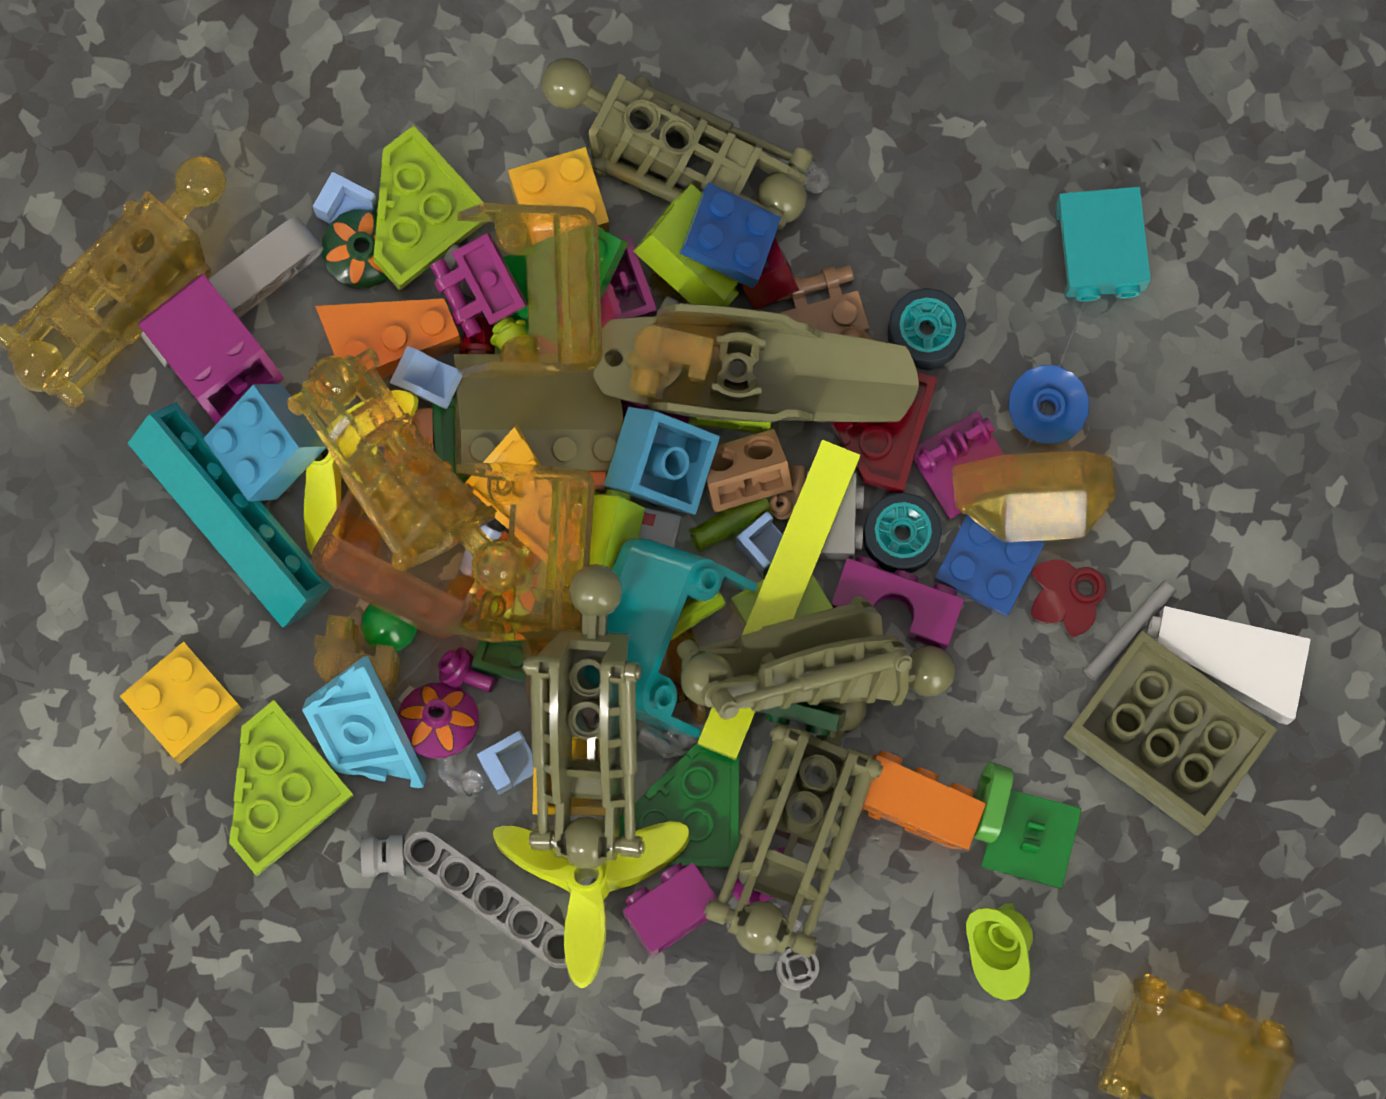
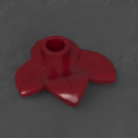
M1062 559L1045 561L1035 566L1031 573L1044 590L1039 593L1032 605L1031 617L1046 624L1063 621L1064 627L1071 638L1088 631L1096 618V605L1102 601L1106 593V581L1103 575L1091 567L1076 569ZM1083 581L1090 583L1092 593L1089 595L1081 594L1078 590V584Z

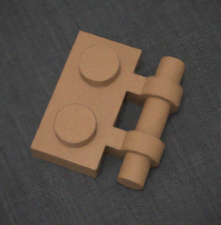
M850 265L837 269L834 266L822 268L821 273L800 279L799 275L794 276L799 291L776 301L780 302L791 298L794 309L781 312L780 314H785L796 322L810 324L812 327L823 332L841 334L843 329L854 325L860 326L866 332H869L870 329L858 290L842 295L840 284L854 280ZM826 288L829 299L807 304L805 294Z

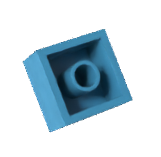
M253 384L203 438L247 501L277 500L327 447L326 443L282 384Z
M628 407L603 486L628 493L635 498L668 510L696 515L720 436L656 411Z

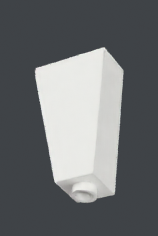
M1167 606L1159 612L1158 617H1151L1147 632L1149 636L1235 699L1279 723L1288 725L1295 719L1311 639Z

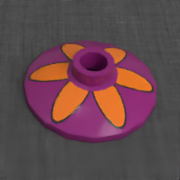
M428 683L414 689L402 701L397 712V717L414 752L427 758H447L462 752L473 741L479 728V712L473 698L461 687L452 688L445 683ZM436 710L444 712L443 716L439 718L431 717L430 713Z

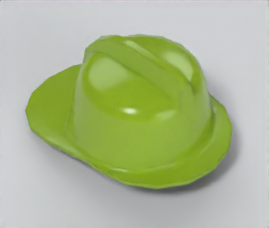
M1005 903L999 908L984 907L976 909L969 915L966 922V933L975 977L982 988L993 997L1002 1000L1017 999L1026 992L1030 983L1031 970L1028 952L1033 943V930L1030 923L1021 913L1015 910L1013 903Z

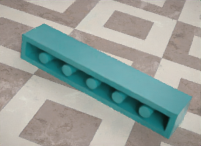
M177 402L150 413L127 444L282 628L309 615L332 585L261 501H247L204 441L205 435Z

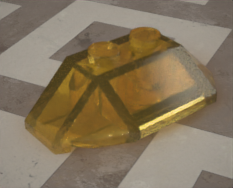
M1086 451L999 455L952 467L955 508L963 514H967L1002 542L1083 538L1116 498L1112 457Z

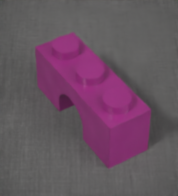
M857 556L856 560L847 558L831 602L833 608L849 604L856 596H863L874 607L886 600L899 601L907 607L911 615V626L906 638L924 645L938 646L946 651L964 599L956 596L957 591L942 584H934L933 588L917 583L919 579L917 576L901 570H895V573L891 574L880 570L879 563L865 557Z

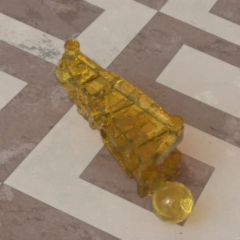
M195 156L180 164L175 174L176 191L165 204L148 190L143 194V199L140 203L135 200L127 201L122 207L123 215L58 277L59 282L12 328L8 324L0 326V345L7 351H10L7 358L13 363L15 377L23 387L35 392L44 391L49 396L57 394L71 409L78 407L84 401L85 393L81 390L128 344L132 345L141 336L142 329L137 324L139 321L203 273L207 279L209 278L211 268L205 263L199 236L183 220L194 207L210 206L221 199L226 189V177L224 169L216 160L206 156ZM150 234H153L154 245L152 249L141 253L139 246ZM125 264L127 276L121 283L115 284L112 275ZM181 271L182 273L169 286H167ZM109 293L118 303L102 318L93 310V307ZM40 315V317L21 337L19 334ZM52 327L57 329L76 347L65 361L62 353L55 345L48 341H41ZM116 338L117 341L102 355L100 352ZM89 358L94 360L95 363L74 384L69 381Z
M368 348L354 357L346 355L341 358L331 355L318 360L310 368L308 380L302 384V390L288 398V408L297 416L304 413L341 469L340 475L393 553L391 558L393 567L399 571L415 567L448 551L460 542L473 556L472 575L478 585L487 591L502 593L514 588L522 579L524 571V559L521 553L507 541L496 539L491 541L480 529L494 519L497 510L492 505L488 507L473 493L474 488L469 483L464 484L452 472L453 466L448 461L443 462L431 448L432 442L429 438H425L417 425L412 424L413 418L408 412L405 413L375 369L380 364L378 354ZM358 395L365 404L349 413L344 406L348 405ZM315 411L333 430L330 434L321 422V420L319 419V417L317 416V414L315 413ZM381 442L392 458L389 462L377 448V445Z

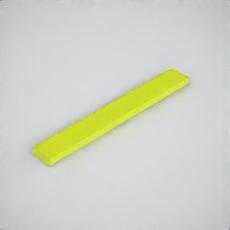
M825 440L821 441L742 635L761 630L763 626L794 619L859 461V454ZM712 707L697 745L736 760L756 711H752L751 708H739L737 715L733 718L722 719L715 708Z

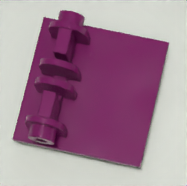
M979 411L918 444L914 462L948 520L1020 481L992 435L995 432L993 425L988 418L983 419Z

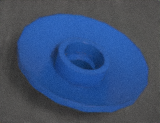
M1041 365L1027 370L1015 381L1009 394L1008 411L1014 426L1025 438L1038 444L1056 445L1070 440L1082 429L1089 414V397L1084 384L1073 372L1059 366ZM1043 402L1051 403L1054 406V412L1049 415L1044 414L1040 410V404Z

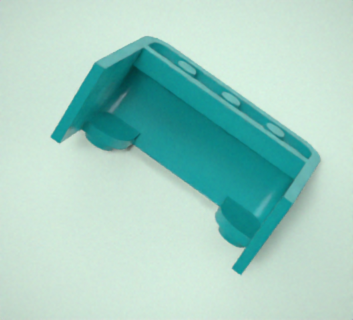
M629 539L621 547L613 567V571L621 581L623 593L620 604L607 617V632L629 633L627 662H638L639 666H641V678L635 682L636 719L662 731L700 738L701 730L671 716L677 701V689L670 678L658 673L687 596L695 600L706 601L713 598L721 586L755 592L758 584L710 559L650 539ZM587 665L584 671L586 680L591 685L598 686L600 684V671L595 666Z

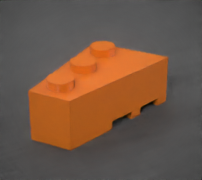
M445 299L315 306L348 391L394 374L407 346L415 348L432 358L459 349L461 346L459 333Z
M879 751L878 755H871L873 759L881 761L883 769L880 777L872 780L862 809L868 811L867 816L877 820L884 818L904 827V830L948 848L969 850L986 803L973 798L975 791L956 783H951L950 787L937 782L939 775L927 769L916 767L912 771L901 766L903 759L894 754Z

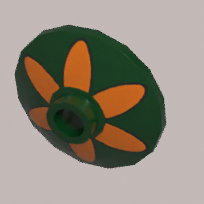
M354 209L340 214L328 225L322 238V247L324 248L322 258L327 271L338 282L352 288H371L384 283L388 279L373 261L377 212ZM357 240L367 241L370 246L369 249L364 253L357 252L354 249V244Z

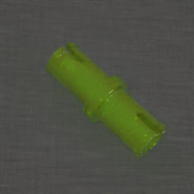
M763 498L719 511L718 515L694 528L688 529V532L697 550L703 552L706 548L729 536L736 538L742 533V529L753 524L767 511L772 515V511L767 499Z

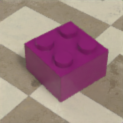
M679 862L660 876L661 885L652 891H649L644 886L625 900L627 908L623 910V918L651 959L706 922L708 919L705 918L706 914L704 911L708 901L711 902L713 898L718 900L694 863L684 867Z

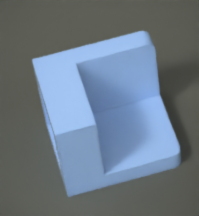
M332 172L316 199L313 209L316 218L330 224L340 214L354 209L375 211L378 203L373 192Z
M407 346L390 383L417 395V397L447 409L463 377V372L415 348Z
M768 511L737 536L736 540L738 550L762 577L768 572L783 536L772 523L773 516Z
M521 730L477 754L498 795L533 777V754Z

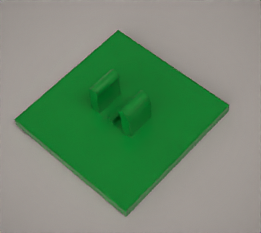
M1011 790L1000 834L993 843H987L981 868L1062 889L1082 808Z

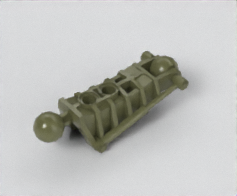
M571 58L557 59L544 70L541 79L542 91L546 99L555 107L570 109L583 105L597 113L588 131L593 159L591 166L594 175L602 177L609 174L669 202H672L690 184L702 193L709 182L780 216L778 230H782L787 222L797 219L804 211L807 202L804 186L807 178L802 173L806 172L813 158L811 151L807 148L796 147L794 152L781 148L734 127V123L651 87L650 80L643 76L635 77L633 83L626 79V76L618 73L608 92L592 83L588 68L579 60ZM633 114L647 121L648 128L645 130L636 129L632 126L629 116ZM671 133L682 138L684 147L682 149H675L669 146L666 141V134ZM762 150L788 161V165L762 152ZM692 154L712 163L706 176L686 167ZM618 159H620L621 161H623V162H625V163H627V164H629V165H631V166H633V167H630V166H628V165H626V164H624V163L619 162ZM754 166L771 174L764 178L759 185L756 194L757 202L741 194Z
M600 564L584 566L576 572L571 580L569 588L570 598L575 608L582 613V630L568 629L560 631L542 649L538 656L528 655L527 659H524L523 670L526 671L527 675H530L533 767L536 768L538 829H533L532 833H530L529 845H531L533 850L552 851L554 848L556 856L565 857L571 865L584 870L596 869L605 864L607 860L615 861L618 853L625 857L640 858L645 851V841H643L641 836H635L634 774L637 773L635 682L641 678L642 669L638 662H627L629 633L607 632V617L620 604L623 590L617 574L607 566ZM587 665L595 666L600 671V684L598 686L591 685L586 680L584 671ZM547 679H550V698H548ZM585 707L593 708L599 714L600 723L598 727H590L584 721L583 711ZM572 737L587 739V759L572 758ZM599 739H600V760H598ZM547 773L551 774L552 791L547 792ZM622 777L624 778V794L621 793ZM571 797L602 799V806L605 808V824L601 820L589 816L578 817L571 821ZM548 802L556 804L555 833L553 830H549ZM624 807L625 835L619 838L620 808Z
M863 596L854 597L847 605L763 626L761 630L700 647L692 640H685L677 647V654L683 661L681 685L685 695L696 704L714 707L722 719L733 718L737 715L739 708H751L752 711H760L761 709L780 706L781 709H786L792 703L807 701L810 705H818V703L860 701L874 703L876 699L891 701L894 706L902 705L908 693V687L918 695L925 697H935L946 692L954 682L956 671L951 655L941 647L925 645L913 650L909 655V651L897 636L883 635L881 615L871 602Z
M864 701L819 703L847 711L843 727L836 732L830 731L829 736L818 734L817 737H813L810 735V732L781 723L774 725L770 737H772L773 745L741 827L740 833L742 836L718 900L713 898L711 902L708 901L704 911L706 919L722 925L724 922L730 924L728 933L735 935L741 947L751 954L765 955L774 951L784 953L787 946L792 948L791 951L806 957H810L811 954L814 955L818 946L817 938L812 936L835 871L840 870L872 780H875L876 777L879 778L883 769L881 761L873 759L871 755L852 748L848 750L840 747L844 733L860 726L866 717L867 706ZM816 774L823 780L824 784L814 785L807 780L805 775ZM792 811H804L809 815L811 821L802 822L797 820L793 816ZM841 817L839 823L837 824L835 820ZM761 822H762L763 827H764L765 830H760V831H759V828H760V825H761ZM774 834L788 840L783 854L769 849ZM796 843L812 847L807 863L791 857ZM829 847L828 853L825 855L822 850ZM749 848L754 860L753 862L743 863ZM823 875L816 890L810 882L812 878ZM739 878L744 887L734 910L730 908L731 905L728 902L736 880ZM752 890L790 903L791 907L787 918H785L782 910L771 902L756 901L748 904ZM811 905L802 932H792L800 908Z

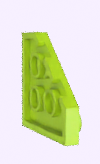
M414 125L383 148L373 261L399 291L426 271L430 265L445 256L453 244H460L492 218L493 213Z
M275 700L242 725L240 736V756L236 774L234 812L229 844L256 876H259L354 797Z

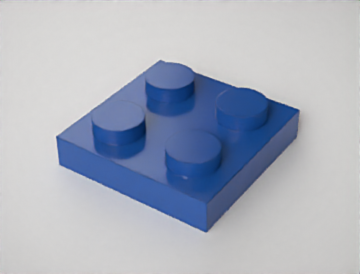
M708 182L701 193L680 254L754 288L760 279L781 217Z
M971 506L934 581L953 588L961 595L1007 617L1045 543Z

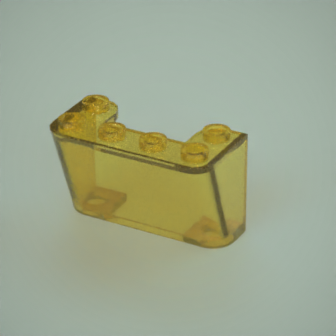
M1146 974L1143 979L1137 978L1133 980L1098 1079V1090L1122 1099H1140L1141 1094L1155 1099H1279L1295 1061L1292 1040L1286 1035L1287 1029L1283 1025L1264 1019L1262 1023L1249 1019L1245 1011L1232 1005L1224 1004L1223 1008L1207 1003L1208 999L1205 996L1192 990L1185 989L1183 993L1167 988V982L1152 975Z

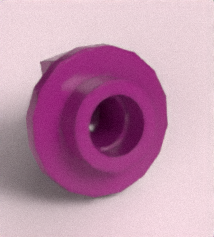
M464 647L447 651L438 664V669L440 670L439 680L452 688L460 687L462 682L491 693L495 688L497 678L471 668L474 656Z

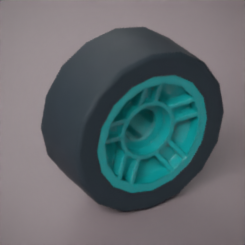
M924 288L911 291L897 302L891 312L887 335L889 343L907 347L916 368L928 370L942 367L955 357L964 340L966 322L963 310L953 297L941 290ZM924 321L928 322V326L934 330L931 335H924L920 332L919 327L922 326Z
M909 493L890 494L879 500L868 513L863 530L864 547L871 560L879 563V567L883 570L895 573V570L911 573L926 566L936 554L942 536L940 517L933 506L922 497ZM909 527V538L899 540L895 536V528L906 529Z

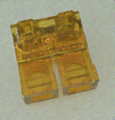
M652 325L642 328L637 333L634 342L637 353L629 351L626 362L628 369L633 370L629 387L631 393L656 398L660 377L669 379L672 367L688 370L689 383L706 386L715 348L714 339Z
M328 615L325 636L315 635L313 647L317 651L314 658V668L317 674L327 684L360 658L368 656L388 698L395 700L401 666V658L395 648L377 644L375 656L366 655L357 642L359 626L354 625L355 620L350 617Z

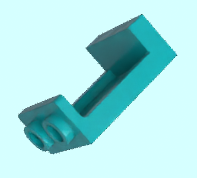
M1140 187L1059 193L1055 203L1056 220H1060L1067 277L1066 297H1076V300L1079 302H1089L1100 299L1103 294L1116 293L1117 298H1133L1141 295V291L1146 290L1151 279Z

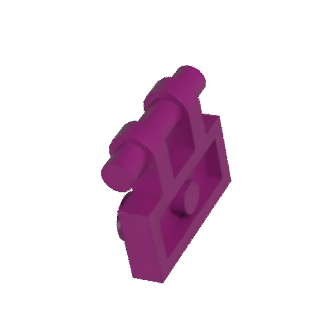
M486 233L452 252L459 266L457 269L450 271L445 259L430 265L437 279L434 282L439 293L444 292L454 311L451 316L456 326H462L467 338L482 332L475 319L480 313H484L489 325H494L528 306L491 233ZM464 280L467 281L476 298L475 301L469 304L458 286Z

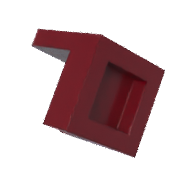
M776 238L773 239L767 256L769 266L763 268L760 279L754 288L741 283L755 310L799 291L790 264Z

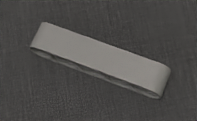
M296 216L282 223L208 280L236 316L240 318L314 262L321 255L324 248L302 220ZM142 331L141 338L165 368H171Z
M418 831L407 838L404 844V855L413 869L554 968L567 967L565 958L555 959L548 953L549 943L557 937H564L565 927L434 834L428 831ZM422 841H428L435 846V854L427 862H418L412 856L414 846ZM455 865H462L469 870L467 882L459 887L449 885L446 881L448 870ZM489 889H496L503 894L502 905L494 911L485 910L480 905L482 894ZM530 913L537 918V927L533 933L521 935L515 931L514 922L520 914Z

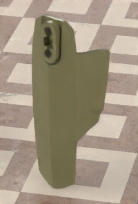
M672 304L660 308L654 317L611 319L598 333L596 340L593 377L602 393L606 396L646 405L649 407V410L667 414L750 422H776L778 420L899 422L912 405L919 388L916 366L906 346L823 332L812 327L810 324L796 322L785 314L721 306ZM611 351H617L623 357V361L617 366H611L606 361V356ZM651 355H658L662 358L663 365L658 370H652L646 364V359Z

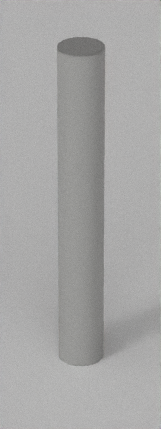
M1163 581L1083 672L1096 682L1148 624L1151 617L1155 616L1176 592L1175 588L1167 581Z

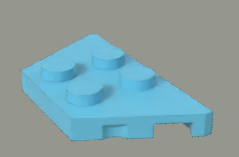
M368 656L360 658L305 700L302 711L334 772L348 775H364L369 779L383 782L386 781L387 775L410 779V787H424L427 776Z

